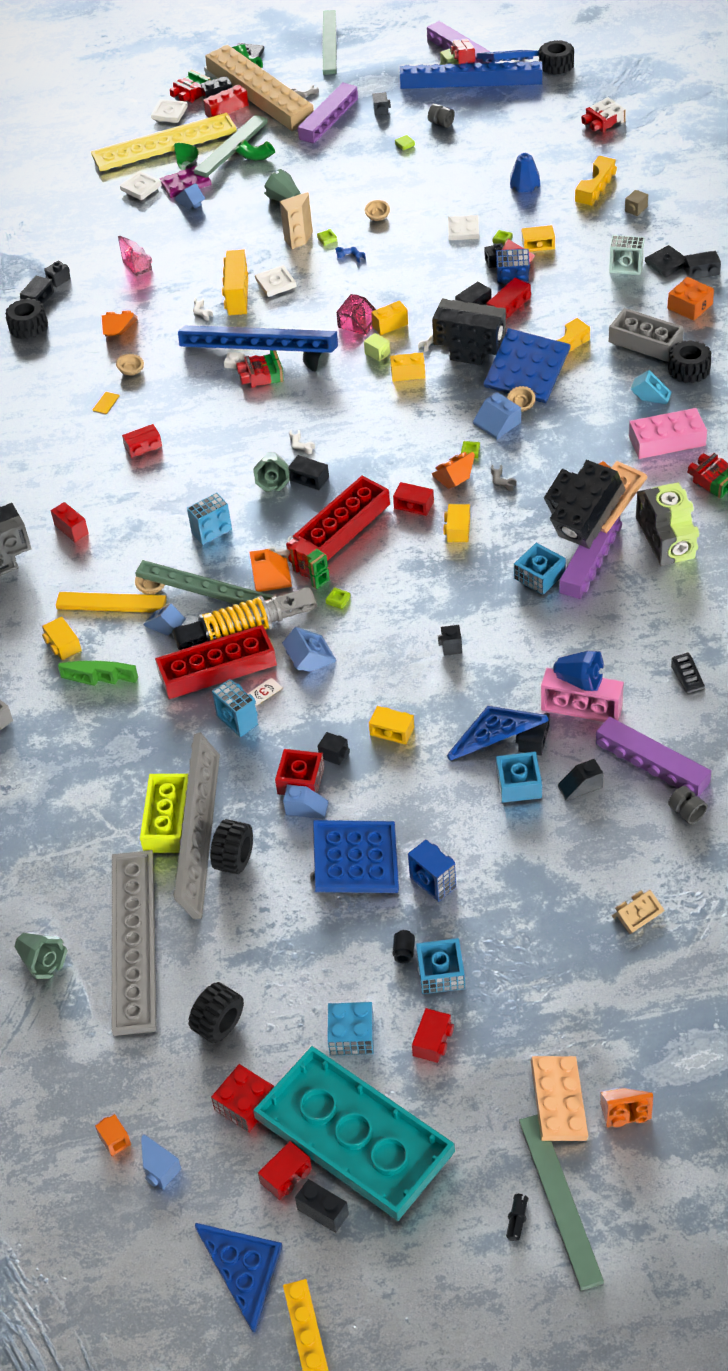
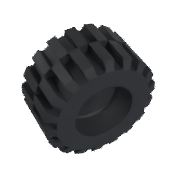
M563 40L548 41L541 45L539 48V62H542L543 72L556 75L571 71L574 67V46Z
M20 299L6 308L5 317L10 334L16 338L28 339L42 334L48 326L44 305L40 301H36V299Z
M689 340L676 343L669 351V374L672 375V378L684 383L700 382L701 379L707 378L711 369L712 353L710 348L705 346L704 343H699V341Z
M228 819L222 820L212 839L210 850L212 868L238 875L245 869L253 847V831L250 824Z
M220 982L212 983L199 995L190 1011L188 1019L190 1029L211 1043L222 1041L238 1023L243 1011L244 999Z

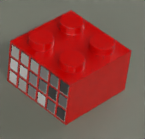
M284 749L275 778L277 794L285 795L287 785L306 786L318 794L324 772L323 753Z
M238 1064L211 1096L214 1110L250 1133L259 1122L255 1119L254 1109L274 1088V1085L241 1064Z

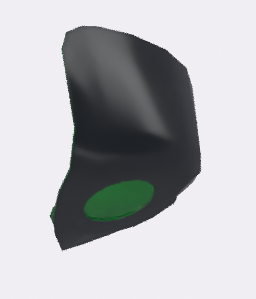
M175 143L174 148L178 167L181 170H186L195 166L198 162V149L190 144ZM183 162H190L187 166H182Z
M303 352L304 364L311 371L316 372L319 358L323 352Z

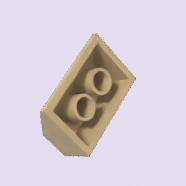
M308 192L280 201L284 240L291 249L306 245L313 233Z

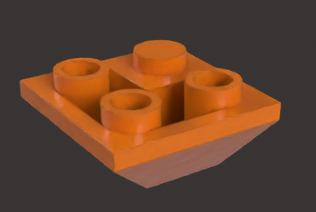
M129 310L121 311L122 314L106 312V315H101L103 335H122L138 320V316Z
M473 452L457 454L446 463L444 462L436 466L437 470L431 474L446 488L456 487L470 478L475 454Z
M269 549L250 552L256 591L262 592L292 587L287 558Z
M627 1088L601 1092L600 1105L606 1126L622 1127L627 1123H643L652 1119L653 1093Z

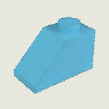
M650 370L634 378L631 387L633 393L642 401L667 404L671 395V391Z

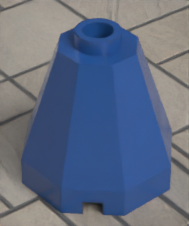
M524 152L517 156L511 170L510 188L513 189L515 187L517 192H532L536 186L537 188L540 187V173L533 156Z
M584 651L560 657L554 663L553 671L556 673L557 678L582 690L598 691L603 679V674H600L599 670L604 667L601 651Z

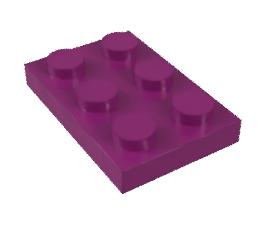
M197 166L159 178L162 187L170 198L178 196L184 189L195 183L199 189L211 186V180L209 177L206 178L194 174V169Z

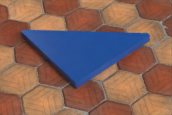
M487 706L449 751L447 757L452 761L546 723L549 719L545 714Z
M195 1223L197 1233L252 1332H256L283 1247L282 1243Z

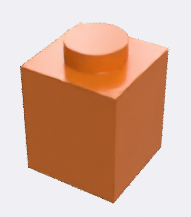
M115 1114L103 1118L95 1125L99 1138L111 1156L131 1145L128 1133Z

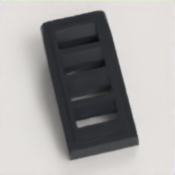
M689 652L672 657L671 668L687 694L705 689L703 680Z

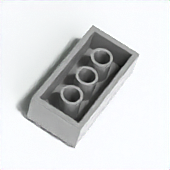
M624 308L609 326L608 342L668 362L671 347L683 341L684 327Z

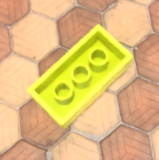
M149 774L140 833L143 851L153 850V853H180L188 774Z

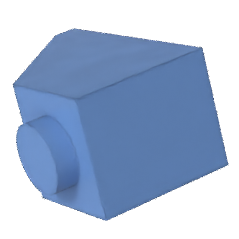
M195 183L184 189L174 199L189 210L193 207L197 209L202 206L201 202L205 200V197Z
M170 603L153 612L143 625L164 635H169L174 628L182 626L186 618Z
M287 785L283 800L285 814L288 816L325 819L328 800L306 786Z
M144 1134L141 1137L145 1179L152 1186L158 1185L164 1190L181 1170L179 1159Z

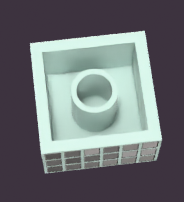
M613 235L610 245L609 273L641 275L645 238Z

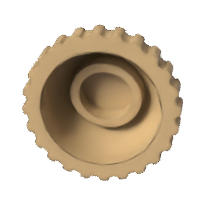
M380 199L370 201L365 205L364 209L365 215L373 221L384 220L390 213V205Z
M125 354L117 359L116 366L121 373L132 376L143 370L144 360L134 354Z
M524 386L513 388L507 396V399L521 407V412L530 410L536 398L533 390Z
M135 577L136 588L144 594H156L165 586L161 583Z

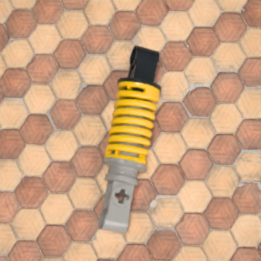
M308 587L279 597L273 596L268 600H264L262 596L253 599V601L247 600L246 603L241 602L239 605L234 604L232 607L228 606L225 609H219V611L215 610L212 614L210 612L198 614L197 622L178 626L172 630V634L177 648L183 650L215 640L213 637L218 639L221 636L225 637L263 625L265 630H269L272 628L273 621L280 622L283 621V618L312 611L317 607V603L311 588Z

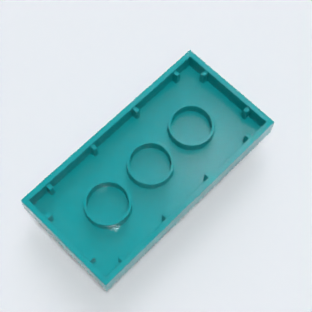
M313 1046L305 1052L254 1109L256 1120L285 1141H291L308 1155L310 1159L397 1221L400 1220L455 1153V1143Z

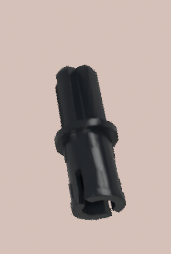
M519 1193L514 1195L512 1209L508 1213L509 1224L506 1237L512 1242L520 1240L523 1223L527 1219L525 1212L529 1198L525 1195L522 1200L523 1194Z

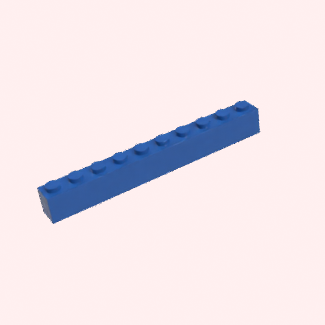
M538 61L400 66V89L542 85V62Z
M184 325L178 330L179 347L332 353L338 347L337 331L198 325Z

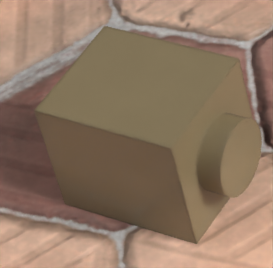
M635 189L625 198V212L639 216L648 207V194Z

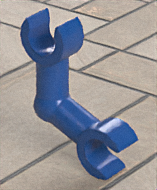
M354 246L345 249L343 247L335 248L337 258L353 254L358 263H360V258L366 260V254L359 252Z

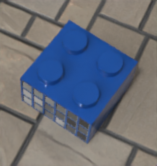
M529 249L496 251L497 283L508 284L514 278L524 282L529 281Z
M425 839L408 853L410 878L438 902L456 888L455 861L450 856L443 854L436 844H431Z

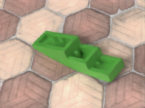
M73 661L59 663L58 665L61 678L93 686L98 681L116 684L118 679L136 683L138 679L136 665L110 661Z

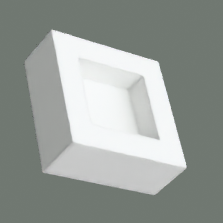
M228 352L224 361L225 368L237 369L236 363L244 361V353Z

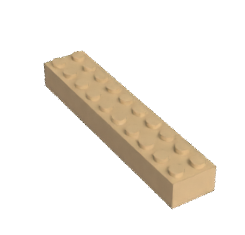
M228 44L205 55L206 68L217 78L227 76L232 83V87L240 84L247 90L249 101L289 130L294 131L298 129V126L314 111L313 104Z

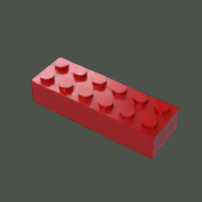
M361 475L296 532L293 538L297 541L302 538L305 539L307 543L326 554L328 561L390 505L389 489Z
M263 625L155 658L158 674L168 699L277 666L275 650Z

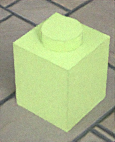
M374 333L364 341L365 354L380 362L390 354L389 340Z

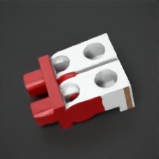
M607 97L586 108V114L581 116V123L584 125L590 123V128L594 132L597 130L605 132L606 128H611L617 122L621 124L626 122V109Z

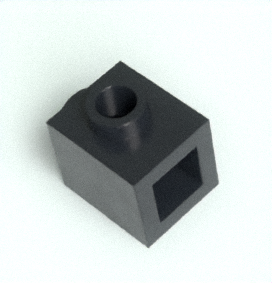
M373 93L374 115L389 114L388 108H391V101L387 99V93Z
M502 243L484 247V260L489 269L496 268V251L502 250L504 246Z
M59 260L44 268L46 278L52 279L53 286L56 288L71 279L70 268Z
M459 625L441 627V634L438 635V645L442 646L444 656L462 654V638Z
M329 732L325 733L317 745L318 753H323V760L340 765L344 759H347L350 753L348 739Z

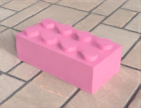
M697 408L631 420L629 421V438L638 458L642 459L706 446L707 429Z
M546 668L541 684V710L605 722L610 716L619 721L623 706L624 682L603 678L598 691H585L557 678L553 669Z

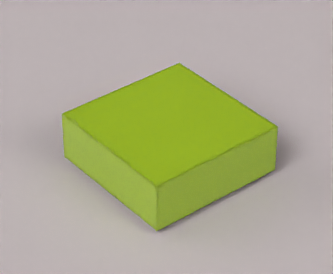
M404 135L395 139V145L404 151L415 146V141L408 135Z
M331 229L317 233V238L324 246L338 241L336 234Z
M498 230L492 242L504 245L506 239L512 240L513 233Z
M463 441L461 453L466 452L468 454L473 452L475 454L474 458H478L480 442Z
M334 587L325 601L328 605L343 609L351 596L349 592Z

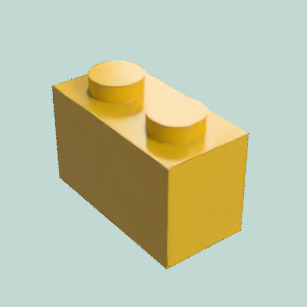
M553 226L521 228L523 248L529 249V252L555 249Z
M400 300L371 312L372 326L380 336L408 325V309Z
M423 352L390 356L393 382L425 379Z
M448 504V511L444 512V522H447V524L443 526V534L447 535V542H469L470 504Z
M62 616L42 626L44 631L42 637L45 643L50 644L53 654H58L61 660L82 651L78 637Z
M377 706L369 721L371 736L405 745L415 728L414 715L387 707Z

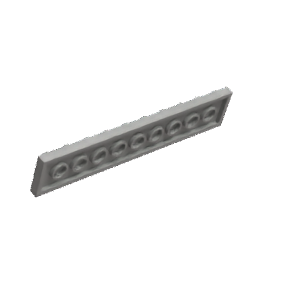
M200 732L194 734L191 745L192 754L189 761L190 770L186 790L182 836L180 839L176 886L173 893L175 901L193 919H202L220 758V754Z
M153 850L112 854L113 1036L155 1032Z

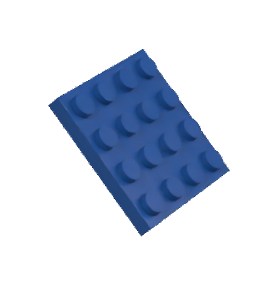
M508 328L483 383L484 387L505 393H510L515 387H528L535 393V401L547 403L571 346L568 343Z
M313 820L315 892L398 893L395 821Z

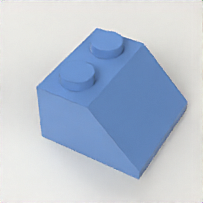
M496 392L483 402L473 420V424L495 439H499L521 423V407Z
M294 627L282 642L286 653L290 656L294 667L298 670L312 672L336 662V658L322 635Z

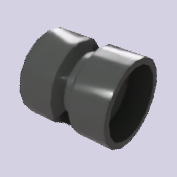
M433 103L429 108L427 118L432 123L448 128L453 123L455 112L451 108Z
M687 786L678 788L668 801V805L676 813H680V816L689 824L700 820L708 806L700 797L695 796V793Z

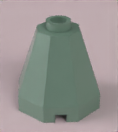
M282 169L277 170L279 172L277 174L275 172L272 173L264 185L266 189L264 195L279 202L301 194L291 175Z
M267 452L253 468L255 484L266 492H271V490L275 489L276 491H281L290 481L288 464L276 452Z
M22 933L16 939L14 945L30 974L36 979H50L54 976L52 972L55 969L59 971L63 967L68 952L67 948L62 944L64 943L63 940L53 935Z

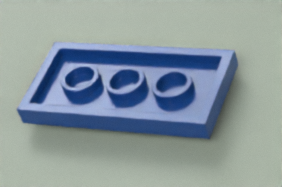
M525 49L477 53V59H483V62L530 60L534 56H539V50Z

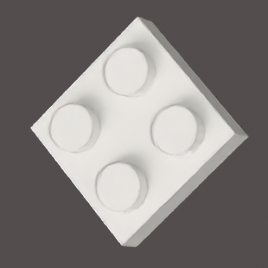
M160 99L151 114V119L178 123L188 107L187 102Z
M141 171L119 185L120 191L140 200H143L162 186L161 180Z
M478 215L448 217V240L479 239Z
M284 265L255 275V280L267 297L296 287V281Z

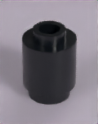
M400 930L394 934L392 955L398 963H409L414 956L415 936L410 931Z

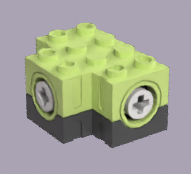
M679 482L637 491L636 519L660 566L694 559L696 550H698L697 537H699V531L696 526H693L691 512L694 510L693 504L688 500L686 491L682 489Z

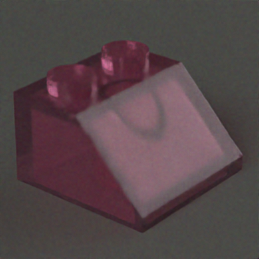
M117 236L122 262L136 277L153 270L151 264L153 263L152 257L145 252L143 247H140L137 242L124 236Z
M351 293L336 311L337 327L367 335L373 327L371 312L377 309L366 297Z

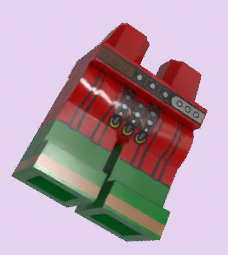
M191 69L188 71V76L173 81V87L169 89L170 96L173 98L178 96L180 101L193 103L195 99L202 97L201 83L211 81V78Z
M270 350V354L263 356H245V362L236 363L242 385L250 383L253 388L256 385L284 382L283 367L276 350Z
M703 453L698 458L699 466L692 462L688 466L687 473L693 476V483L699 484L721 499L728 493V463L723 458H718V455L715 453L711 456Z
M293 538L286 543V548L290 551L288 560L292 563L295 573L299 572L301 576L308 577L315 589H318L330 580L326 554L307 543L303 538L299 541Z

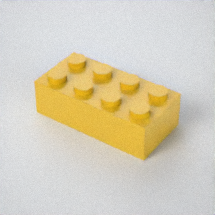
M245 249L226 250V257H223V276L225 277H222L224 286L222 287V296L225 297L224 309H227L228 315L247 314L248 269Z

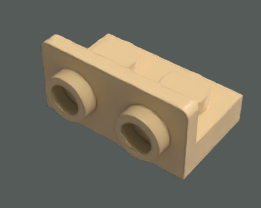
M641 890L631 897L633 899L631 903L627 904L625 901L615 908L617 912L612 917L614 919L618 917L628 933L632 934L665 910L651 890L643 893Z

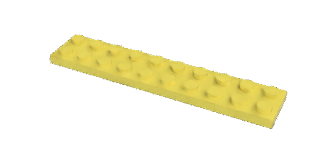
M224 113L91 151V156L99 171H106L110 168L120 167L124 164L134 163L138 160L175 151V143L190 145L204 143L208 140L231 135L237 129L229 115Z

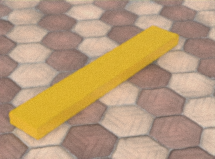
M59 592L56 609L153 613L165 606L166 595Z

